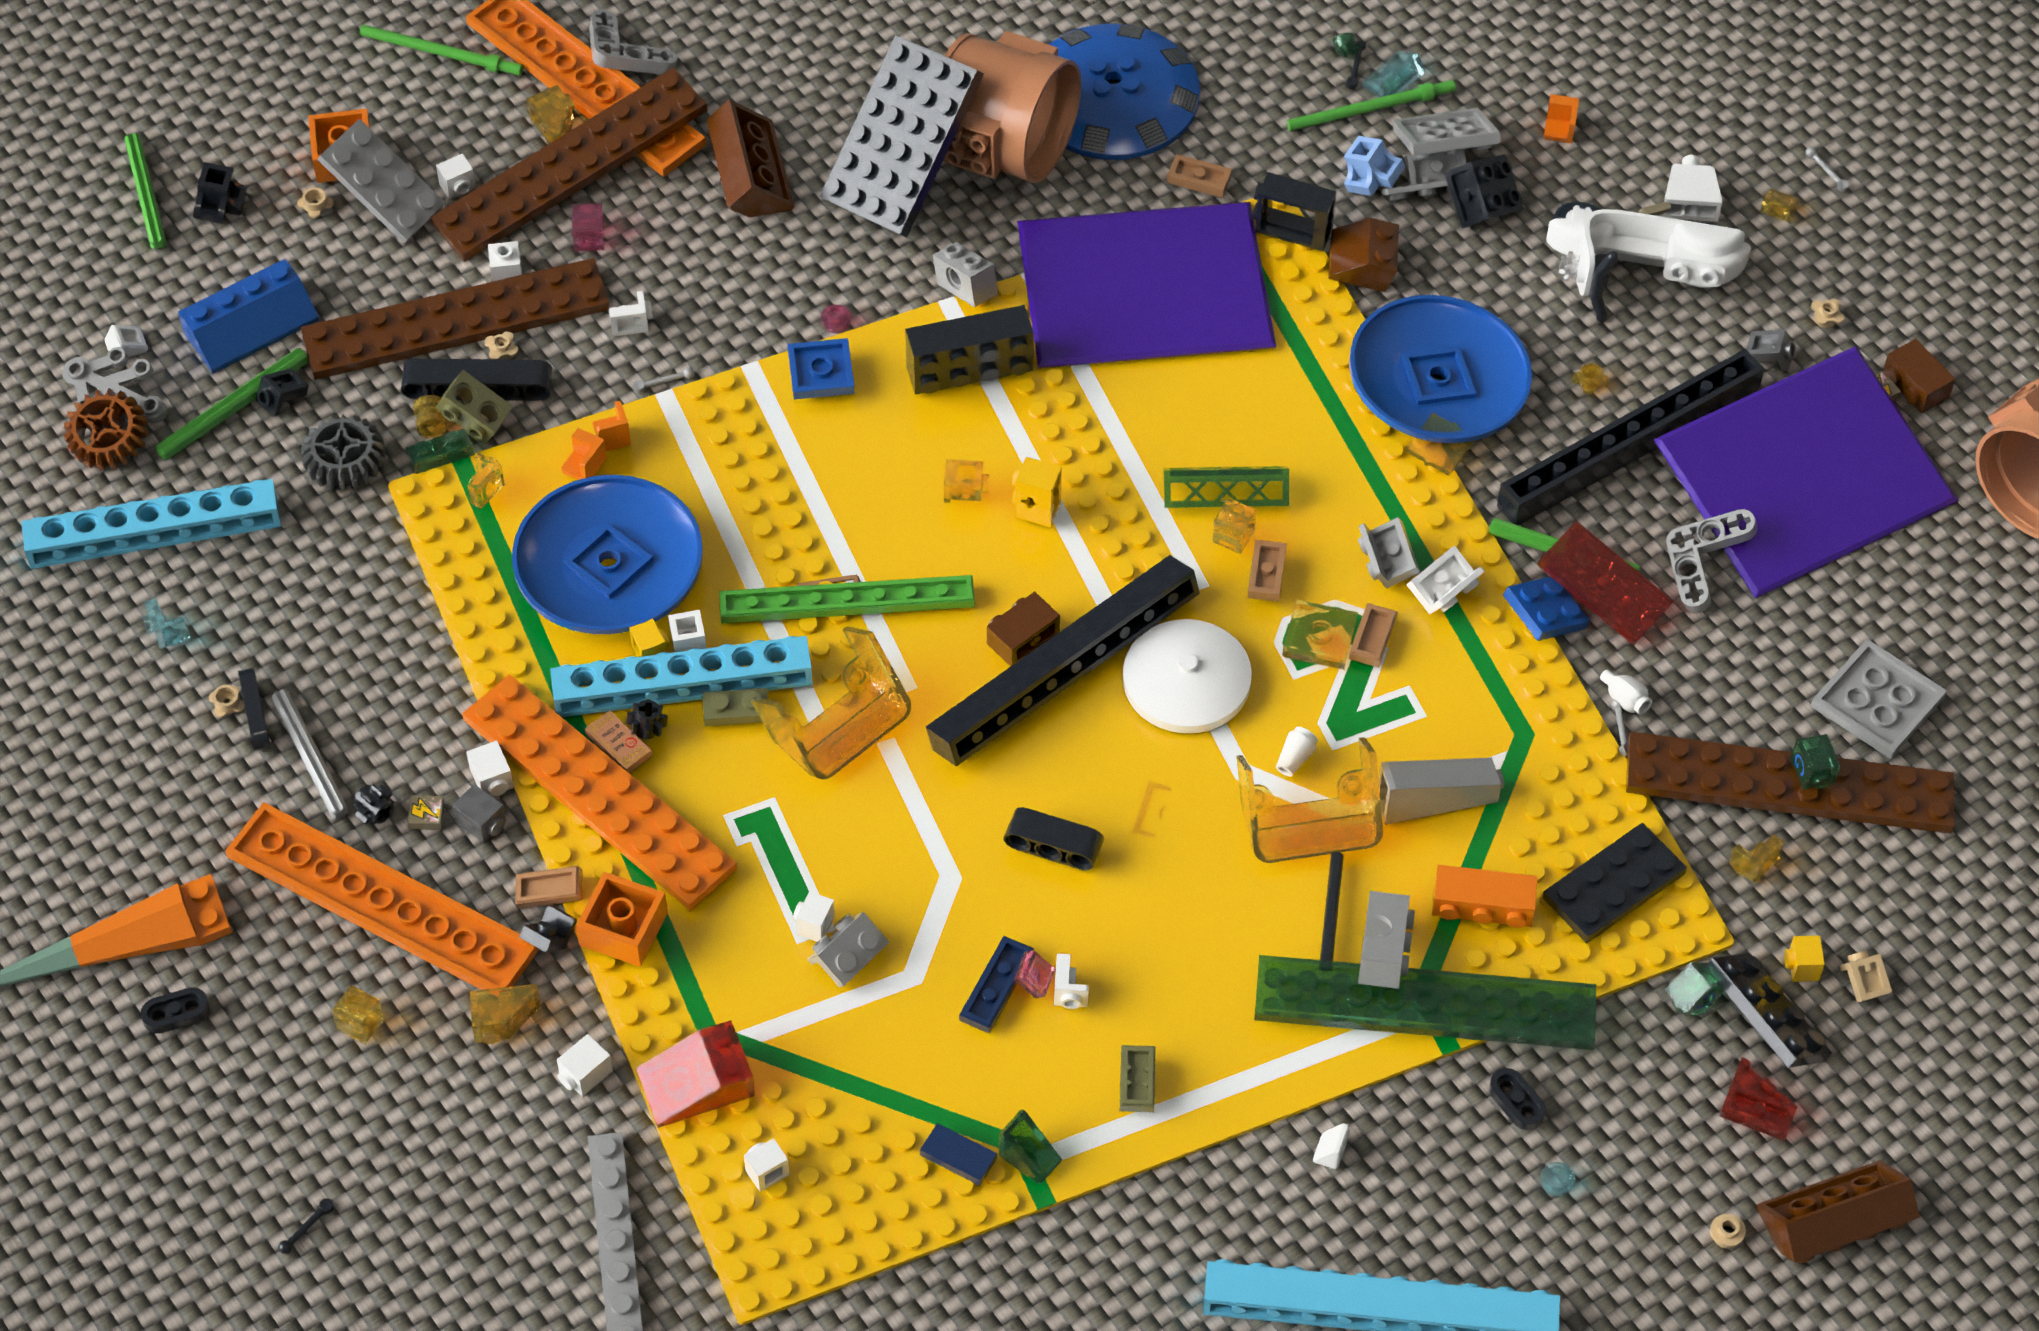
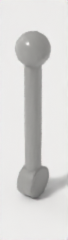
M1808 147L1806 149L1807 157L1813 158L1837 183V189L1840 192L1848 191L1849 182L1845 179L1841 180L1818 156L1815 147Z
M687 367L683 372L647 382L636 380L633 383V390L636 393H642L645 391V388L681 378L691 379L694 377L695 371L693 368Z
M1614 699L1611 702V707L1615 710L1621 741L1619 752L1627 757L1628 743L1622 706Z

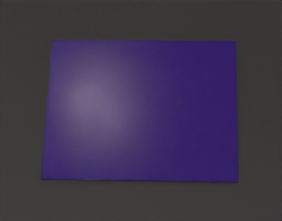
M1250 202L1017 221L1038 368L1276 348Z
M1857 346L1654 439V442L1704 520L1740 509L1749 510L1753 513L1758 524L1756 535L1748 541L1724 547L1723 549L1755 599L1959 501ZM1745 520L1739 522L1740 530L1746 529ZM1728 524L1724 525L1727 535H1730ZM1710 528L1715 537L1718 538L1720 535V530L1717 528Z

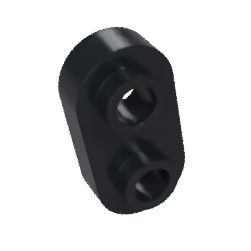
M190 987L148 1000L143 1005L140 1015L144 1027L152 1033L159 1034L200 1022L208 1015L210 1005L204 991L199 988ZM192 1006L198 1007L193 1011H188V1009ZM159 1016L165 1017L163 1020L155 1021Z
M1510 1068L1497 1070L1492 1075L1489 1085L1491 1097L1518 1128L1523 1130L1538 1128L1542 1124L1546 1112L1542 1099L1516 1070ZM1502 1087H1508V1088H1510L1512 1091H1511V1092H1504V1091L1501 1090V1088H1502ZM1529 1112L1532 1114V1117H1524L1521 1113Z

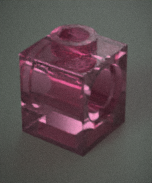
M602 203L573 204L572 236L574 251L604 250L605 222Z

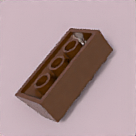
M729 99L706 120L728 208L749 218L791 211L795 206L772 119Z
M1880 1160L1756 1204L1757 1211L1779 1252L1794 1263L1811 1261L1817 1254L1826 1251H1839L1845 1248L1848 1243L1856 1240L1872 1239L1878 1232L1889 1228H1902L1909 1221L1920 1218L1912 1180Z

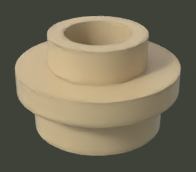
M1722 1214L1713 1220L1710 1234L1715 1243L1720 1247L1732 1248L1742 1243L1746 1234V1228L1742 1220L1737 1216ZM1723 1226L1731 1227L1734 1229V1232L1728 1233L1724 1231Z

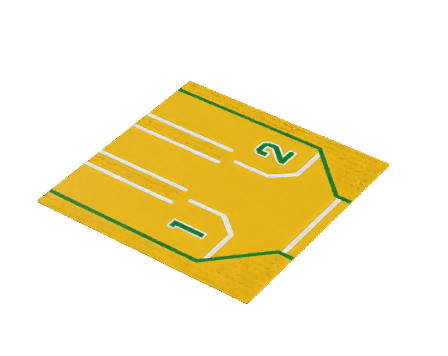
M1254 198L1243 201L1250 202L1252 215L1258 201L1254 200ZM1273 201L1272 208L1303 216L1299 208ZM1253 219V221H1254V226H1255V230H1256V220ZM1256 232L1276 348L1038 368L1034 344V371L915 395L906 367L905 329L1025 305L1031 323L1025 274L1023 273L996 282L998 294L976 307L957 296H953L822 339L848 338L855 394L794 400L788 351L622 405L629 425L631 445L606 451L607 459L594 476H632L664 487L689 508L701 533L703 559L697 581L687 597L668 615L700 610L706 648L720 647L724 644L752 643L756 640L783 639L788 636H807L813 685L767 691L769 722L705 726L703 699L662 704V714L668 715L667 726L662 728L661 736H655L647 740L639 738L651 749L652 757L629 774L737 863V870L691 911L505 755L504 757L511 770L514 790L547 869L578 865L582 869V900L562 903L565 912L575 917L577 923L603 872L665 892L668 914L641 967L582 946L580 948L731 1309L740 1325H746L1732 948L1734 939L1649 795L1626 793L1627 759L1620 754L1618 743L1556 639L1552 637L1537 641L1503 596L1508 586L1521 584L1522 582L1494 535L1489 533L1487 523L1440 444L1419 439L1396 430L1378 418L1358 395L1350 375L1349 354L1354 336L1365 321V318L1344 283L1328 279L1329 258L1325 251H1319ZM615 407L392 480L388 484L390 494L477 701L510 674L555 711L550 668L566 664H588L598 660H619L629 656L638 657L631 644L630 631L616 634L582 633L561 627L540 615L522 595L515 579L512 564V548L515 535L524 517L546 495L570 482L577 481L563 474L561 469L573 452L571 436L577 428L595 435L592 422L616 416ZM1026 457L1062 467L1061 505L1051 528L1015 517V504H1012L1015 486L1012 485V477L1015 469L1022 467ZM1399 517L1404 524L1420 573L1453 546L1459 550L1473 570L1482 567L1485 572L1477 577L1480 583L1467 594L1461 591L1455 596L1458 602L1445 612H1442L1439 608L1429 614L1406 585L1417 575L1387 589L1379 579L1373 580L1366 565L1370 562L1369 556L1363 553L1358 542V538L1362 537L1358 526L1365 523L1372 530ZM1255 539L1287 543L1279 602L1248 598ZM1169 555L1194 569L1200 594L1158 624L1181 619L1200 620L1214 624L1238 640L1245 649L1251 664V687L1245 705L1227 723L1200 733H1178L1159 728L1145 720L1132 707L1124 690L1123 666L1127 652L1134 641L957 767L933 751L925 727L1010 667L987 645V625L992 618L1002 615L1011 609L1018 599L1026 598L1035 591L1060 614L1061 632ZM605 559L600 564L612 566L617 561L615 559ZM856 574L859 576L860 582L972 575L975 607L721 623L719 591L797 586V583ZM849 580L837 583H853L854 581ZM822 581L818 585L837 583H832L830 581ZM1367 603L1398 611L1397 619L1379 668L1349 659V652ZM668 615L655 623L658 629L664 628L668 636L670 645L666 647V652L674 653ZM632 708L611 711L630 730L632 729V725L626 724L627 713L632 711ZM607 712L562 718L596 745L586 735L585 728ZM1296 727H1303L1317 737V749L1293 776L1289 777L1276 769V764L1278 763L1288 733L1294 731ZM1492 758L1496 770L1500 769L1503 774L1504 788L1500 789L1499 800L1496 803L1387 825L1384 823L1376 799L1380 766L1383 762ZM1020 807L1029 808L1099 831L1104 837V842L1093 869L1079 870L1009 847L1004 842L1003 837L1015 809ZM1643 822L1687 867L1686 873L1586 944L1542 898L1543 892ZM1340 852L1344 855L1333 967L1332 972L1323 973L1319 971L1330 857L1331 853ZM1437 865L1537 876L1536 903L1532 927L1514 928L1507 924L1491 922L1480 924L1474 920H1446L1440 916H1432ZM809 891L834 900L835 918L826 934L829 938L837 931L834 927L835 924L845 915L850 913L851 916L864 912L889 941L843 987L839 988L819 963L811 964L807 960L814 953L812 947L816 941L797 935L796 921L793 920L794 911L800 901H805ZM1370 891L1409 895L1408 909L1415 910L1413 930L1406 929V932L1412 933L1410 953L1403 952V955L1409 956L1407 976L1400 975L1399 989L1358 984ZM575 925L573 931L578 941L577 929ZM1003 936H1006L1034 948V955L989 1034L959 1021V1014ZM1057 953L1070 954V967H1076L1075 984L1089 986L1087 1007L1067 1009L1063 1006L1054 1005ZM1121 1045L1155 1046L1154 1112L1120 1111ZM937 1123L997 1153V1160L980 1186L920 1156L921 1147ZM774 1138L788 1158L789 1176L759 1191L745 1170L744 1155L754 1145L761 1142L766 1143Z

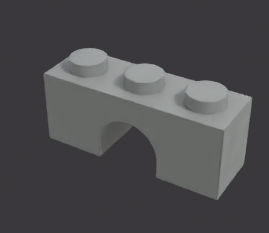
M1370 891L1358 984L1399 989L1400 975L1407 976L1409 956L1403 955V952L1410 953L1412 933L1406 932V929L1413 930L1415 910L1408 909L1409 895Z

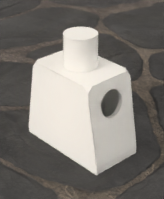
M1695 155L1685 156L1682 159V164L1672 165L1664 202L1671 204V210L1663 213L1661 217L1718 222L1722 197L1715 168L1700 165V159Z

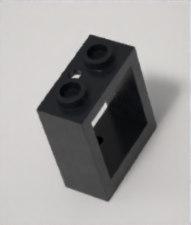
M1268 172L1264 182L1257 184L1254 193V200H1258L1252 215V219L1256 220L1255 232L1324 251L1333 230L1336 191ZM1273 201L1314 212L1315 220L1272 208Z

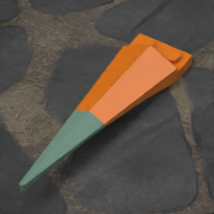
M208 874L181 886L177 883L0 970V987L103 962L202 946L233 933L215 879L212 874Z

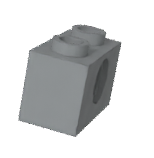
M957 242L947 245L944 249L933 254L937 285L974 307L998 294L994 264Z

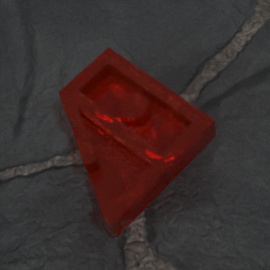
M1742 1057L1719 1117L1785 1141L1797 1106L1787 1096L1780 1094L1776 1086L1767 1077L1762 1079L1750 1068L1751 1062Z

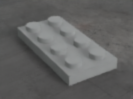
M358 119L317 159L402 243L407 242L446 203L361 119Z

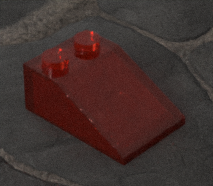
M732 1020L699 1030L636 1068L657 1128L755 1096L753 1075Z

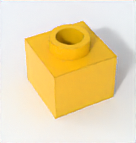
M654 619L629 627L631 644L638 657L666 652V647L670 645L664 628L658 629Z
M1793 936L1790 948L1785 949V968L1791 969L1792 982L1820 980L1825 965L1820 936Z

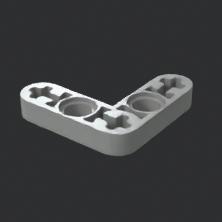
M595 10L592 12L589 31L592 59L596 65L610 69L659 75L673 67L676 68L678 57L673 51L664 48L620 43L616 15L607 10Z
M1740 509L1673 529L1667 535L1666 544L1679 594L1685 609L1689 612L1701 613L1711 603V595L1700 554L1752 539L1758 531V524L1753 513L1749 510ZM1745 520L1746 529L1740 530L1739 522ZM1728 524L1730 535H1727L1724 525ZM1710 528L1720 530V535L1715 540L1709 541L1704 539L1703 536ZM1697 533V537L1700 542L1699 544L1695 543V538L1693 534ZM1684 538L1685 547L1683 548L1678 546V540ZM1686 564L1697 566L1696 572L1687 577L1680 574L1681 568ZM1696 585L1700 601L1693 602L1690 586Z

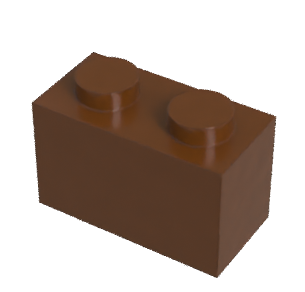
M1917 339L1889 353L1883 368L1884 373L1898 387L1907 402L1914 405L1921 413L1950 398L1955 378Z
M1034 591L1026 598L1018 599L1012 608L1004 614L997 615L991 619L987 625V645L1011 667L1060 632V614Z

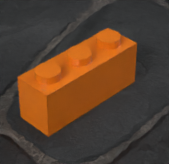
M1437 865L1432 916H1440L1446 920H1474L1480 924L1490 922L1507 924L1514 928L1532 927L1536 903L1537 876Z

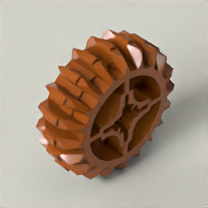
M108 388L106 394L103 395L100 390L96 389L95 397L91 398L85 394V402L83 404L75 402L74 406L77 411L67 412V416L71 420L64 423V428L67 431L64 434V439L69 443L68 449L71 454L75 455L78 462H85L86 466L91 469L97 466L99 470L104 472L107 464H109L112 469L116 470L117 462L121 461L124 465H128L127 457L131 455L138 458V453L135 449L145 448V443L141 439L148 437V431L145 428L148 425V420L143 416L145 411L140 405H137L135 398L131 396L127 398L125 392L121 390L116 394L114 390ZM123 414L128 416L126 431L121 428V417ZM86 428L92 432L90 437L92 441L89 446L85 444L84 440Z

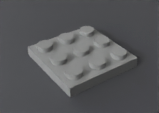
M1478 108L1393 120L1394 133L1409 151L1418 158H1429L1434 156V153L1444 151L1448 154H1456L1462 152L1464 148L1471 147L1484 150L1491 148L1492 144L1500 143V131Z
M1866 639L1812 699L1811 707L1891 759L1942 702L1947 690L1869 639Z

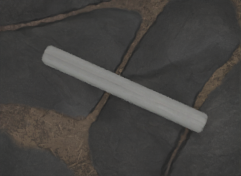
M285 689L275 692L272 695L273 703L331 817L339 819L342 816H346L348 813L347 805L289 692Z

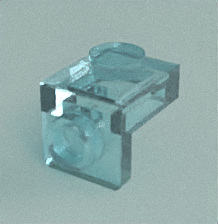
M156 598L144 602L147 614L143 615L142 619L148 634L154 632L160 649L177 645L190 638L184 617L165 622Z

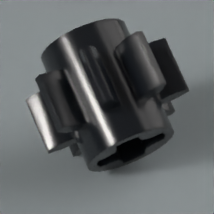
M650 699L643 700L640 703L634 702L632 711L627 713L626 724L632 725L631 734H636V736L644 740L655 736L660 737L662 728L667 726L668 715L662 714L663 705H659Z
M372 784L362 787L354 797L355 804L353 807L357 810L355 815L364 824H367L369 821L373 824L385 822L394 811V801L391 799L393 793L384 785L376 787Z

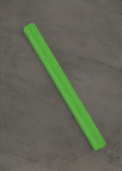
M296 348L155 446L157 454L163 460H168L255 400L263 375L289 368L295 372L308 363L307 354L301 348Z

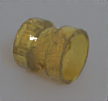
M426 395L414 401L413 410L417 418V432L422 437H439L448 428L446 418L435 408L441 399L438 396Z

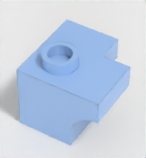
M1358 136L1344 156L1348 166V175L1344 185L1348 192L1372 196L1379 186L1392 188L1404 170L1405 164L1401 158L1394 156L1387 150L1383 140Z

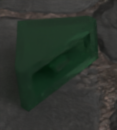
M1021 1109L999 1133V1156L1038 1184H1041L1062 1161V1158L1024 1109Z

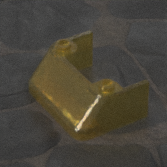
M848 626L843 629L856 654V657L845 666L843 671V680L849 692L804 727L795 716L786 714L780 702L756 696L750 700L772 740L812 777L819 779L831 778L903 722L910 714V698L872 631Z
M1365 737L1359 738L1361 769L1347 771L1339 778L1337 798L1275 807L1274 796L1270 789L1264 785H1254L1253 770L1243 755L1236 756L1241 806L1252 850L1260 861L1273 863L1327 855L1333 852L1341 853L1372 848L1380 842L1383 836L1377 756L1375 750Z

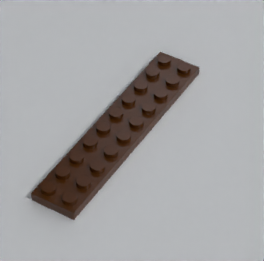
M673 67L430 217L431 223L465 262L486 249L488 244H494L705 113L708 111L707 103Z
M595 258L310 324L300 328L314 380L482 341L488 336H496L504 332H520L608 311L610 305Z
M1630 732L1628 737L1626 793L1949 834L1954 829V772ZM1797 754H1799V755L1801 756L1802 761H1803V764H1804V774H1803V776H1801V774H1800V773H1802V771H1803V765H1802V761H1801V759H1800L1799 757H1797L1796 764H1795V757H1796Z

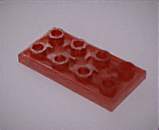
M1578 521L1559 538L1537 563L1541 569L1633 646L1674 602Z

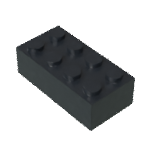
M1025 305L905 329L906 367L915 395L1034 371V332Z

